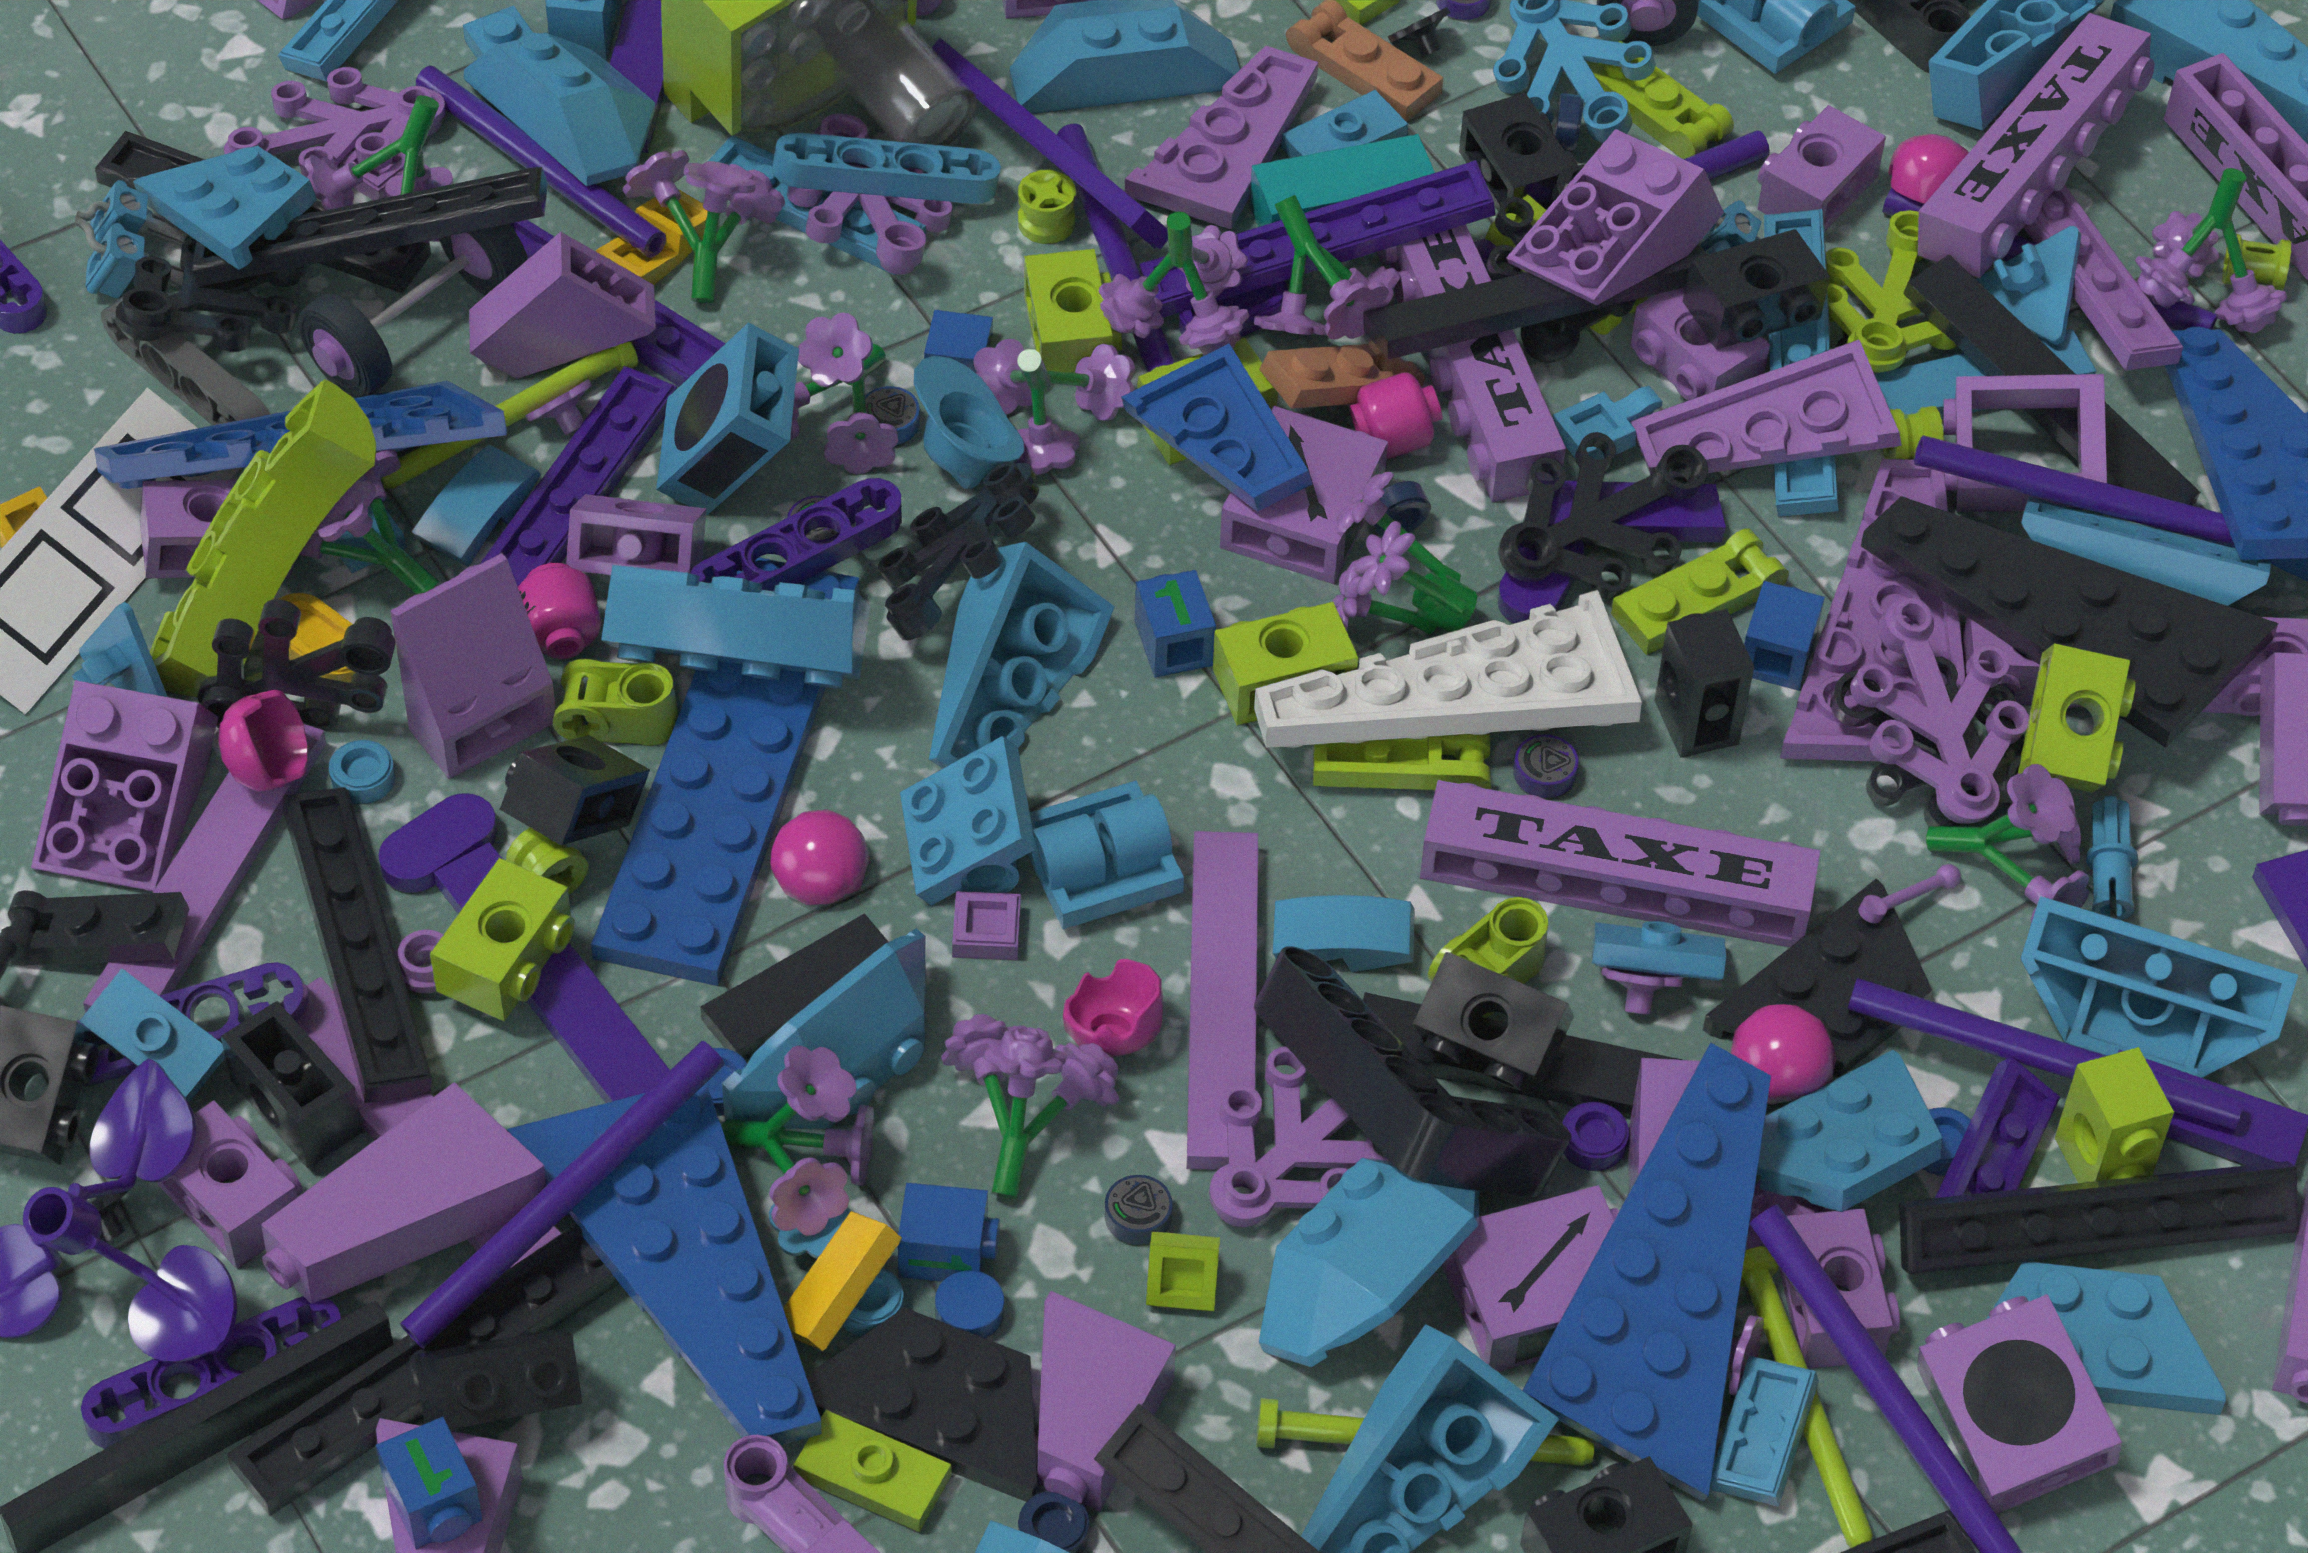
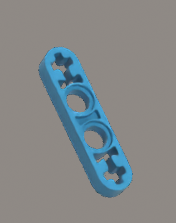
M789 133L779 138L776 143L772 166L773 174L780 182L796 188L969 204L985 203L995 197L1001 170L999 161L992 154L973 148L810 133ZM846 163H858L869 168L852 167ZM903 168L919 169L926 172V174L913 173Z

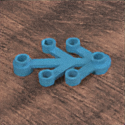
M1511 0L1509 7L1510 15L1517 27L1505 55L1493 67L1498 88L1504 93L1514 94L1521 92L1528 86L1530 74L1526 60L1539 34H1541L1548 47L1527 93L1535 108L1542 109L1541 112H1544L1550 123H1552L1554 114L1550 101L1564 71L1577 94L1581 96V99H1584L1583 118L1587 131L1594 140L1604 143L1615 129L1628 134L1632 126V116L1626 99L1619 93L1605 92L1586 61L1620 66L1624 76L1630 80H1642L1653 73L1656 63L1649 44L1643 41H1632L1627 44L1619 42L1625 39L1631 32L1632 26L1627 9L1618 3L1600 6L1568 0ZM1612 20H1620V22H1618L1615 25H1606L1608 22ZM1562 23L1596 27L1601 39L1570 35ZM1635 58H1644L1639 63H1630ZM1519 71L1515 76L1504 77L1509 72Z

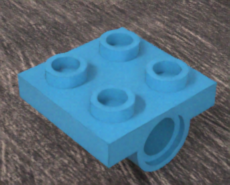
M1699 0L1697 16L1776 74L1853 23L1856 6L1848 0Z
M1001 736L900 792L915 892L918 897L930 905L956 893V891L1008 893L1019 881L1017 859L1036 850L1018 747L1006 737Z
M1137 780L1029 812L1036 850L1027 855L1062 930L1183 893L1184 876L1172 854L1171 833L1163 808L1154 794L1143 795Z

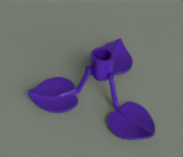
M146 1059L122 1082L103 1109L92 1133L90 1158L93 1169L107 1179L118 1180L89 1186L72 1183L69 1186L68 1192L57 1187L43 1188L33 1194L28 1200L23 1212V1225L10 1224L0 1227V1338L24 1337L36 1332L47 1324L59 1309L63 1296L61 1283L52 1272L62 1262L59 1251L69 1255H76L90 1249L148 1283L133 1298L128 1314L130 1335L136 1346L148 1356L166 1363L186 1362L220 1351L222 1346L230 1339L237 1316V1296L232 1277L219 1258L209 1251L196 1246L179 1245L166 1254L156 1273L151 1268L100 1239L102 1223L99 1211L92 1203L87 1201L91 1198L129 1191L134 1187L137 1176L151 1183L164 1181L181 1168L193 1149L196 1139V1120L192 1108L162 1066L154 1060Z

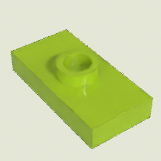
M826 1410L821 1417L822 1434L808 1439L793 1464V1470L810 1485L920 1532L951 1478V1464Z

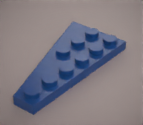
M2190 327L2185 330H2171L2182 344L2183 350L2179 363L2165 365V368L2239 559L2308 558V416L2220 329L2209 330L2203 327Z
M448 380L354 398L370 421L376 441V452L384 450H395L398 452L414 446L507 435L503 410ZM290 411L94 448L98 473L110 482L118 483L120 488L133 489L141 488L143 481H156V478L178 475L182 477H196L218 470L247 467L258 451L264 450L271 453L278 440L290 431L285 427V417Z
M1710 1043L1522 1389L1523 1392L1559 1418L1558 1421L1635 1463L1650 1456L1665 1481L1703 1502L1709 1496L1771 1081V1075L1713 1043Z
M706 1083L580 1201L569 1214L582 1229V1237L642 1312L647 1311L663 1331L664 1340L678 1358L683 1357L705 1385L707 1395L741 1438L758 1434L768 1436L780 1443V1445L822 1434L821 1418ZM645 1093L507 1129V1131L544 1164L547 1186Z

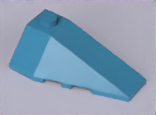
M1027 542L998 547L1004 557L1001 565L983 578L974 579L970 576L959 602L929 760L942 769L1001 736L1006 737L1019 748L1025 741L1024 733L1041 713L1049 712L1059 701L1060 696L1058 693L1072 676L1082 674L1093 661L1115 606Z
M1425 1324L1384 1381L1301 1537L1321 1553H1410L1440 1529L1448 1531L1465 1518L1463 1512L1491 1490L1496 1489L1500 1491L1515 1480L1559 1418L1457 1340Z

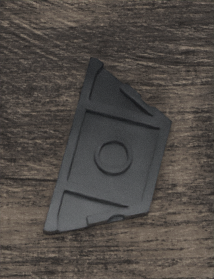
M1875 879L1705 1015L1703 1031L1709 1036L1722 1039L1724 1031L1735 1034V1030L1756 1010L1762 1007L1781 1004L1796 1005L1823 1022L1836 1054L1833 1075L1841 1077L1903 1027L1847 1009L1857 978L1927 1000L1931 998L1932 988L1895 908L1888 909L1879 923L1867 922L1860 916L1858 908L1866 896L1875 895L1880 898L1888 896L1884 885L1878 879Z
M904 1307L806 1375L820 1418L828 1410L951 1464V1473L1025 1502L1037 1495L1031 1357L1029 1355Z

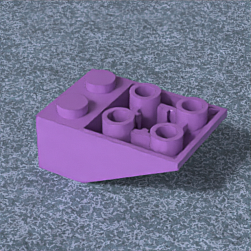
M1615 129L1506 259L1509 264L1598 305L1687 257L1723 215L1724 211L1703 168Z
M503 553L480 565L468 567L451 580L425 593L414 595L402 605L390 610L409 731L448 779L553 724L554 712L556 710L553 682L510 565Z
M75 680L31 868L153 892L167 871L204 781L218 716L197 702Z

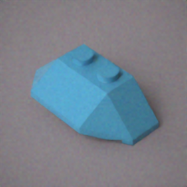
M1093 0L1055 5L1010 66V80L1015 100L1031 114L1222 91V86L1240 68L1232 41L1178 0Z
M546 32L529 33L523 35L518 40L495 45L464 69V80L584 185L590 186L626 176L628 172L639 165L640 154L654 116L655 102L592 49Z
M2030 496L2028 497L2021 524L2033 541L2226 606L2266 585L2270 574L2271 559L2240 560L2235 548L2050 503Z
M2043 896L2039 898L2020 958L2065 1043L2107 1056L2118 1053L2119 1049L2126 1051L2139 1047L2146 1059L2200 1078L2279 1039L2298 978V974Z
M916 928L906 936H900L884 944L786 1022L754 1052L747 1066L742 1070L734 1071L722 1083L725 1121L736 1119L767 1122L788 1102L787 1096L782 1093L778 1086L777 1077L785 1069V1055L792 1047L798 1045L804 1046L810 1051L818 1047L830 1049L839 1058L841 1069L846 1070L854 1077L857 1090L848 1100L850 1103L848 1114L850 1115L858 1113L860 1105H867L875 1091L895 1074L903 1075L910 1071L918 1063L925 1051L926 936ZM797 1112L784 1127L785 1129H827L836 1122L829 1121L824 1117L810 1121L804 1119Z
M1361 1158L1343 1174L1341 1180L1311 1211L1307 1212L1300 1219L1296 1227L1276 1246L1259 1336V1344L1263 1352L1313 1367L1328 1357V1350L1353 1342L1392 1318L1478 1227V1196L1480 1195V1190L1429 1184L1406 1175L1390 1161Z

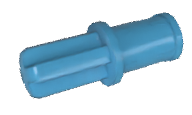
M2110 795L2105 796L2104 800L2094 802L2092 805V848L2087 851L2086 863L2093 870L2092 912L2110 917V898L2115 897L2117 919L2124 920L2133 915L2135 910L2132 895V869L2138 863V854L2131 847L2130 806L2127 801L2117 800L2116 796Z

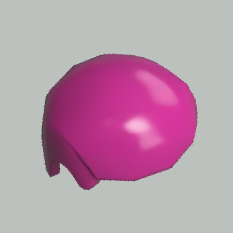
M1936 134L1913 136L1901 142L1893 153L1888 171L1889 175L1892 176L1891 187L1897 193L1925 204L1969 152L1947 136Z
M271 690L246 696L232 704L225 712L223 721L220 724L218 742L222 761L236 782L260 792L281 788L286 783L300 779L305 775L309 750L305 726L295 704L282 691Z
M825 809L804 811L782 826L772 846L770 863L772 873L786 895L806 905L831 904L843 898L845 894L858 891L863 883L867 865L871 861L865 838L848 817Z
M1119 959L1112 973L1107 977L1096 978L1089 972L1085 973L1075 993L1070 995L1064 1002V1030L1078 1046L1095 1043L1101 1046L1103 1051L1110 1057L1124 1056L1143 1049L1153 1042L1160 1032L1164 997L1162 979L1150 965L1131 959Z
M1786 1004L1765 1006L1756 1010L1735 1030L1731 1054L1771 1075L1768 1104L1775 1105L1780 1102L1795 1101L1832 1082L1836 1062L1834 1046L1823 1022L1803 1008Z

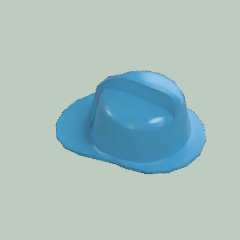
M931 356L921 360L914 369L913 384L920 401L928 413L923 438L924 450L929 458L939 467L948 471L964 489L976 487L998 464L1018 461L1024 453V441L1017 429L1008 420L999 402L984 380L966 365L948 357Z

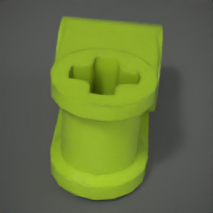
M578 659L569 662L563 668L561 684L565 694L563 704L559 705L554 712L552 724L555 731L563 738L571 740L590 735L601 742L633 743L645 746L659 745L670 739L679 714L673 678L663 666L650 662L635 664ZM584 677L588 678L587 686L582 681ZM584 716L585 719L589 722L588 725L583 724Z
M1522 897L1507 898L1498 903L1493 910L1464 934L1450 940L1439 951L1429 967L1428 979L1431 982L1433 981L1447 951L1525 984L1532 977L1536 976L1544 965L1549 923L1545 910L1535 901ZM1509 938H1522L1525 941H1514ZM1495 1012L1486 1013L1481 1017L1488 1018Z

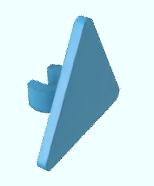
M2069 226L2035 246L2027 243L2022 246L2023 253L2005 263L2002 259H1998L1994 262L1993 270L1976 279L2033 334L2054 345L2062 343L2066 335L2082 236L2081 232L2077 227Z
M123 602L113 609L79 648L80 656L85 662L81 665L82 669L75 672L71 677L74 681L104 686L110 682L116 688L168 697L134 611L128 603Z

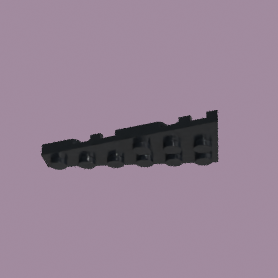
M1900 496L1864 530L1860 546L2039 665L2042 652L2053 644L2130 660L2127 678L2135 680V693L2128 716H2119V718L2165 748L2274 639L2279 624Z

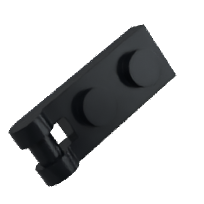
M23 890L14 894L7 913L11 925L2 929L0 936L12 941L17 946V951L10 964L18 966L173 960L190 908L181 892L46 898L40 893ZM36 930H48V933H36Z

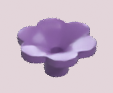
M589 379L525 415L528 422L538 418H555L565 435L578 429L584 422V419L576 405L584 392L592 386Z
M1602 967L1601 973L1606 978L1616 980L1627 988L1625 1011L1639 1014H1651L1654 991L1663 987H1681L1683 983L1682 977L1607 967Z
M1750 1315L1742 1333L1736 1338H1732L1728 1363L1731 1373L1729 1394L1736 1396L1748 1357H1758L1760 1349L1759 1340L1764 1325L1762 1317Z

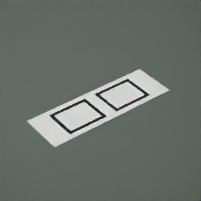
M148 387L0 550V695L24 714L32 708L79 654V648L113 609L123 603L146 577L140 529L142 487L123 489L119 487L118 483H112L98 473L94 448L197 429L194 424ZM241 468L218 470L196 477H182L180 475L156 478V481L230 480Z

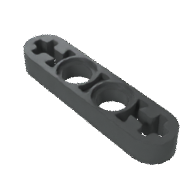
M123 297L101 312L102 323L113 342L126 355L212 426L270 415L267 407L252 391L181 333L172 331L168 335L154 341H140L122 331L115 322V311L117 305L123 301Z

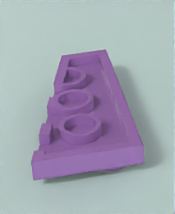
M1265 46L1222 86V95L1211 106L1207 107L1203 104L1190 117L1189 126L1175 140L1168 137L1154 151V159L1143 170L1137 167L1125 178L1124 191L1132 198L1176 212H1184L1191 217L1232 229L1250 198L1252 165L1271 161L1281 143L1282 133L1288 131L1317 80L1318 62Z
M1860 340L1631 421V425L1636 429V441L1650 475L1655 473V468L1665 451L1675 445H1689L1700 451L1707 461L1708 473L1902 446L1899 430ZM1677 471L1669 472L1672 478L1684 476Z

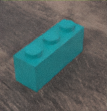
M1419 134L1252 165L1249 206L1257 226L1260 227L1280 221L1281 218L1275 204L1293 195H1296L1303 212L1306 213L1435 173Z

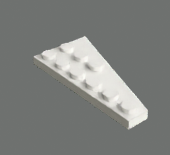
M1596 590L1579 595L1578 605L1556 611L1551 604L1530 609L1529 620L1511 625L1492 620L1410 644L1408 655L1386 661V658L1381 653L1363 657L1359 660V669L1335 675L1322 669L1256 688L1254 710L1266 748H1297L1303 745L1347 742L1356 744L1370 740L1423 739L1429 736L1457 734L1484 735L1490 732L1530 729L1544 731L1551 728L1588 725L1610 726L1617 723L1639 722L1642 701L1599 591Z

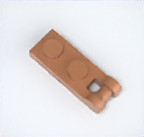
M1324 0L1312 10L1311 19H1300L1286 32V40L1295 53L1301 57L1317 61L1318 68L1362 96L1376 90L1406 122L1442 94L1444 77L1347 17L1343 7L1335 0ZM1326 35L1327 37H1329L1330 39H1332L1333 42L1330 43L1329 41H1327V40L1324 39L1323 37Z
M1372 340L1368 344L1268 351L1259 369L1291 409L1356 404L1360 387L1399 373L1407 372L1412 374L1418 380L1421 387L1425 381L1424 374L1412 361H1404L1402 357L1387 359Z

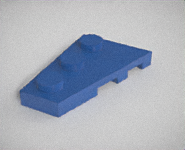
M1230 344L1121 397L1127 413L1257 512L1312 485L1309 470Z

